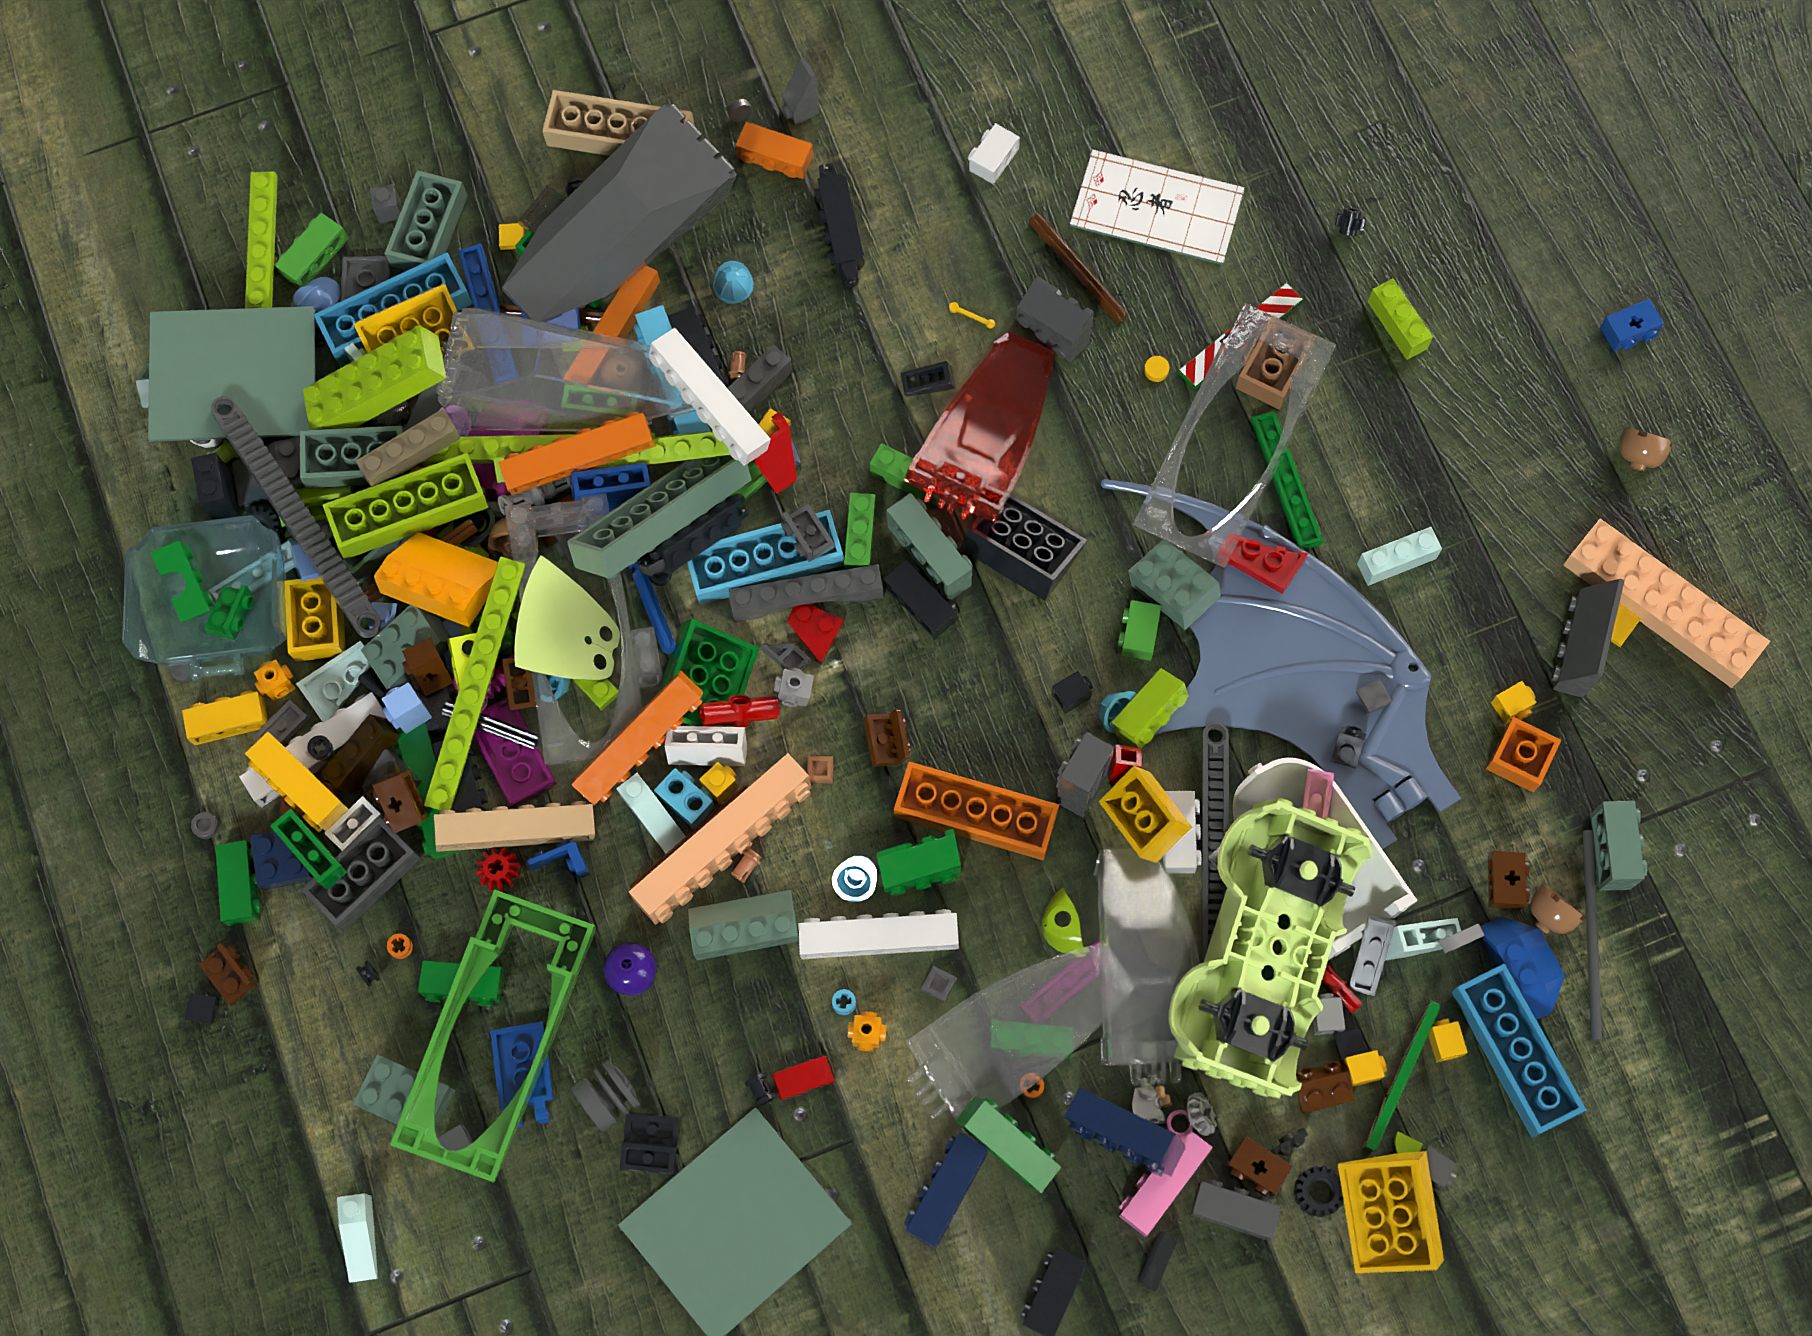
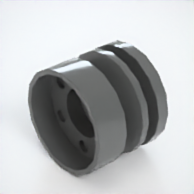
M608 1059L602 1062L608 1074L603 1076L598 1068L593 1069L597 1079L595 1084L586 1077H582L570 1086L579 1103L603 1133L617 1123L613 1112L615 1108H618L625 1115L630 1113L624 1105V1101L628 1100L634 1108L641 1105L637 1099L635 1089L629 1080Z

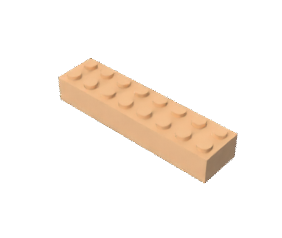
M1601 518L1564 563L1566 568L1591 586L1616 579L1625 580L1619 604H1622L1641 618L1640 622L1731 688L1742 679L1770 642L1763 635Z
M787 753L632 888L629 893L635 903L655 925L659 922H666L673 915L672 911L679 904L683 906L692 899V893L699 887L701 889L706 887L713 880L712 876L719 869L723 871L728 868L736 854L746 852L752 846V840L758 835L760 837L764 836L772 828L771 824L779 818L781 820L790 813L792 805L797 801L801 803L810 795L811 792L809 790L812 787L809 775Z

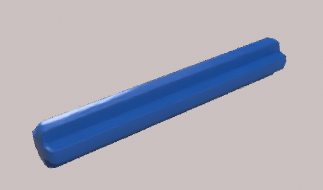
M638 568L632 573V577L662 651L665 654H671L677 648V645L649 576L642 574Z

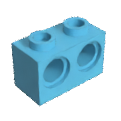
M674 768L657 786L654 792L664 804L695 829L715 808L712 801L714 796L704 787L701 789L693 784L694 778L686 771L680 773ZM675 784H682L684 786L683 790L677 794L671 793V788ZM695 800L703 802L698 810H691L689 808L690 804Z

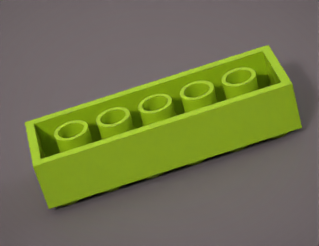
M418 325L304 388L303 395L309 430L355 428L446 379L439 337Z
M465 453L325 503L323 508L338 549L345 560L412 536L417 532H423L486 509L488 505L469 455Z

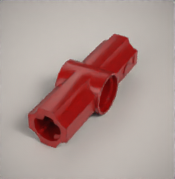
M733 695L728 701L701 703L699 715L702 726L729 724L732 727H747L754 721L778 719L780 707L776 696L750 698L746 695Z

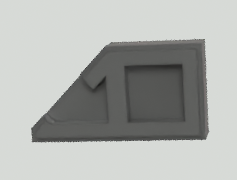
M783 643L780 645L762 644L760 646L761 650L783 670L797 668L804 671L812 663V660L794 643Z

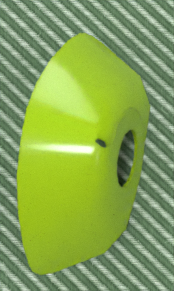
M1064 888L1055 893L1046 906L1041 920V929L1046 941L1057 951L1069 956L1082 958L1085 957L1086 952L1082 943L1078 914ZM1060 911H1066L1071 916V922L1066 927H1059L1055 923V915Z

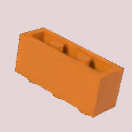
M748 122L745 123L735 145L737 157L742 161L762 165V167L770 171L777 170L783 172L791 178L798 177L804 179L814 156L812 143Z

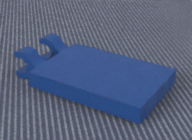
M543 1021L491 1030L498 1102L501 1111L505 1110L514 1098L532 1067L545 1033V1023ZM549 1054L527 1105H534L535 1118L538 1124L550 1122L546 1103L554 1101ZM521 1119V1122H520L518 1128L523 1127V1120H522V1119Z

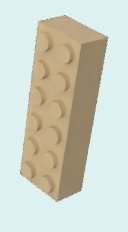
M553 90L542 132L547 146L611 156L661 107ZM680 110L686 116L681 123L684 124L690 120L694 125L692 112Z

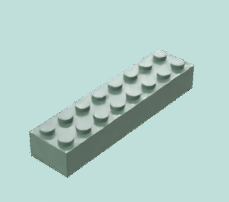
M731 455L685 461L568 540L567 543L575 568L609 579L617 576L624 568L636 563L637 559L647 552L653 551L657 545L673 537V534L680 529L689 526L693 520L706 514L713 506L723 502L726 497L735 491L742 489L745 484L751 481L748 465L743 466L739 460H735Z

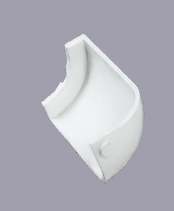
M1281 758L1264 766L1261 763L1255 765L1248 771L1250 775L1239 785L1233 799L1234 821L1240 815L1252 810L1254 803L1265 802L1266 799L1276 801L1277 798L1291 801L1295 808H1302L1308 769L1323 770L1310 762L1297 758ZM1333 781L1328 818L1338 821V826L1345 829L1346 827H1352L1360 830L1362 836L1370 839L1369 843L1373 853L1371 858L1366 860L1359 868L1351 884L1355 886V891H1353L1352 897L1347 895L1343 911V926L1347 928L1345 934L1335 936L1328 961L1350 948V945L1362 938L1369 914L1387 919L1395 918L1418 901L1335 781Z

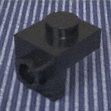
M1351 725L1341 727L1331 762L1356 769L1366 733H1363L1362 729Z

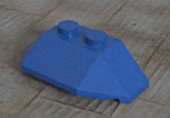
M1503 917L1480 926L1485 935L1481 939L1496 967L1503 964L1506 965L1535 1019L1538 1020L1551 1014L1565 975L1540 928Z

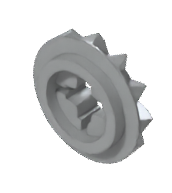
M1201 1092L1189 1095L1187 1113L1191 1124L1204 1136L1214 1133L1215 1127H1217L1216 1115L1213 1112V1106L1209 1104V1099L1204 1097Z

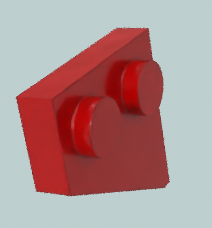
M810 604L794 606L787 619L791 629L800 637V640L814 655L816 661L822 665L844 621Z

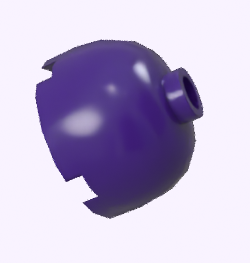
M626 942L617 945L609 952L604 963V975L607 983L614 991L622 995L636 996L644 993L652 986L657 972L654 956L646 947L638 943Z

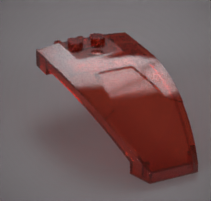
M1010 331L993 343L989 354L946 408L907 470L904 481L927 492L924 498L925 502L929 503L933 496L940 498L938 507L943 509L946 502L950 503L947 512L952 513L956 506L962 508L961 518L966 519L971 512L992 521H997L1020 477L1030 452L1040 420L1049 377L1053 369L1054 351Z

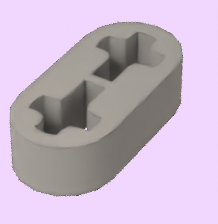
M1478 923L1440 940L1439 943L1444 953H1447L1485 935Z

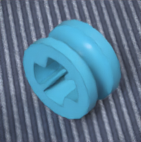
M843 989L833 995L832 1005L835 1012L840 1015H848L853 1012L856 1000L851 991ZM842 996H848V1001L852 1000L851 1004L846 1005V1009H842L840 1004H836L837 1001L842 999Z

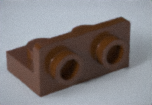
M220 942L216 945L218 950L201 962L199 966L228 1005L233 1006L257 987L252 980L255 975L246 964L244 966L240 964L237 960L240 955L232 945L227 947Z

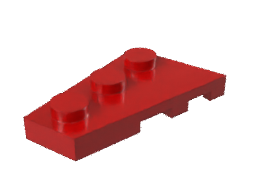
M1230 534L1218 551L1217 558L1283 594L1307 559L1309 553L1302 551L1294 553L1286 551L1285 547L1277 546L1274 548L1265 546L1260 541Z

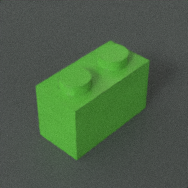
M1131 600L1130 608H1124L1122 623H1127L1126 631H1120L1118 646L1122 647V656L1151 661L1161 605Z

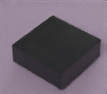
M190 993L185 1020L213 1024L219 998Z
M1360 1028L1333 1035L1340 1061H1343L1346 1057L1367 1053Z

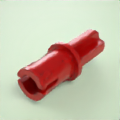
M1327 964L1322 982L1331 991L1330 994L1341 997L1342 1004L1349 1012H1355L1362 1005L1361 1001L1346 986L1347 981H1343Z

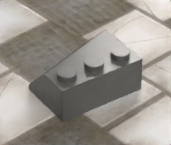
M1037 277L1017 306L1018 322L1024 328L1029 327L1039 341L1049 344L1059 358H1065L1070 363L1090 344L1094 311L1088 307L1082 310L1078 307L1077 300L1072 297L1066 300L1059 289L1042 278Z

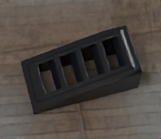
M948 361L901 373L905 397L955 389L952 367ZM940 373H944L945 380L941 381ZM930 375H934V377H935V382H934V383H931V377H930ZM921 376H924L926 385L922 386L920 379ZM910 378H915V388H912Z

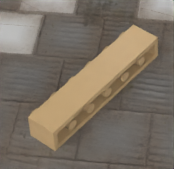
M584 801L573 802L570 806L549 803L545 807L534 808V805L519 806V809L511 810L504 806L495 807L492 811L472 808L467 809L466 813L444 810L434 815L436 852L554 844L564 841H594L595 837L593 804H586Z

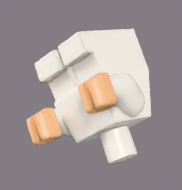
M1150 1078L1140 1079L1141 1088H1135L1132 1102L1133 1114L1154 1124L1166 1123L1165 1115L1160 1109L1161 1107L1171 1106V1096L1165 1094L1163 1086L1155 1088L1151 1086Z

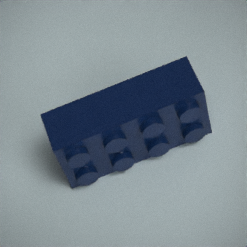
M1081 1088L1078 1089L1064 1116L1070 1123L1069 1127L1076 1131L1075 1134L1089 1142L1093 1138L1100 1143L1099 1146L1111 1153L1117 1150L1123 1154L1124 1159L1135 1165L1140 1161L1147 1166L1148 1171L1160 1177L1163 1173L1170 1177L1172 1176L1186 1148L1175 1133Z
M959 1132L957 1138L951 1136L944 1149V1153L947 1154L943 1162L938 1160L931 1173V1177L934 1178L931 1185L925 1184L917 1198L920 1202L916 1211L911 1209L904 1222L907 1227L906 1233L909 1236L936 1250L988 1155L989 1148Z

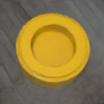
M1153 356L1147 360L1144 372L1149 380L1160 382L1168 376L1170 366L1165 358Z

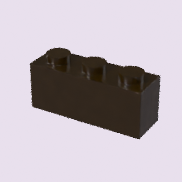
M369 714L321 773L336 789L354 793L401 737V734L386 718Z

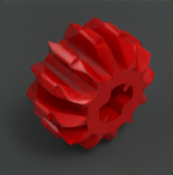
M493 847L492 855L490 856L487 852H483L482 855L485 861L478 860L476 863L481 867V869L475 872L478 877H482L479 883L482 886L488 884L490 891H493L497 886L498 890L503 892L505 889L504 884L506 883L509 887H513L514 884L511 878L519 879L520 875L515 871L521 868V865L515 862L516 855L514 853L508 855L506 848H503L499 853L498 849ZM501 865L503 870L495 873L493 871L494 868H499Z

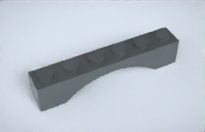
M879 564L729 589L732 614L735 622L759 619L779 610L809 603L825 601L861 602L884 598Z

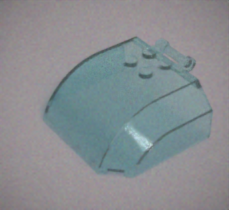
M249 515L153 527L145 533L146 538L136 548L132 546L126 552L122 642L134 658L164 666L190 664V677L192 681H196L208 676L232 673L244 675L243 657L269 654L287 639L284 585L286 573L280 540L277 533L263 526L254 516ZM176 541H182L184 545L188 544L194 555V558L191 559L194 568L200 569L204 578V582H201L205 592H210L214 604L217 600L213 594H218L219 596L223 586L240 589L241 585L248 586L254 596V603L252 608L248 610L244 619V627L241 632H238L235 640L207 634L204 628L211 613L187 623L180 622L171 599L184 592L186 587L185 579L179 573H173L166 577L160 576L150 552ZM233 658V663L201 667V662Z

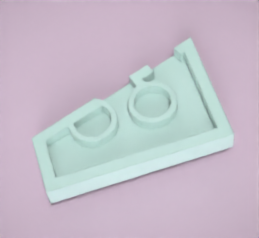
M361 641L296 683L322 722H326L333 717V714L343 706L359 685L358 677L367 669L372 668L361 651L364 647Z

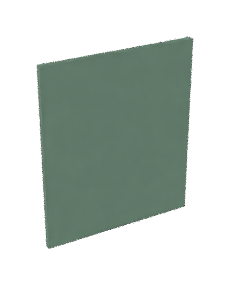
M315 307L150 312L148 441L227 439L211 411V404L216 398L221 396L230 397L236 402L244 416L247 417L248 422L251 423L254 431L257 432L258 437L300 436V431L309 430L303 389L315 383V317L313 315L316 313ZM223 405L219 407L218 413L221 415L229 414L232 408Z
M755 1107L618 1225L620 1230L627 1235L707 1336H725L848 1229L852 1223L851 1219L845 1216L762 1116L760 1110Z

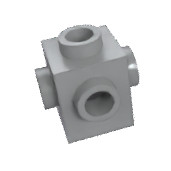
M797 668L784 669L781 677L776 676L773 691L778 692V701L789 707L797 705L806 707L810 699L814 675L803 673L802 670Z

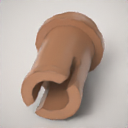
M735 351V353H731L730 371L727 374L731 383L735 382L745 372L746 354L744 352Z
M751 849L743 852L744 857L734 871L731 872V875L735 876L742 883H745V880L755 866L760 865L759 861L762 858Z

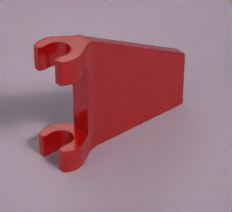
M780 411L771 417V421L778 431L769 436L771 440L767 451L753 460L776 494L797 481L790 427Z

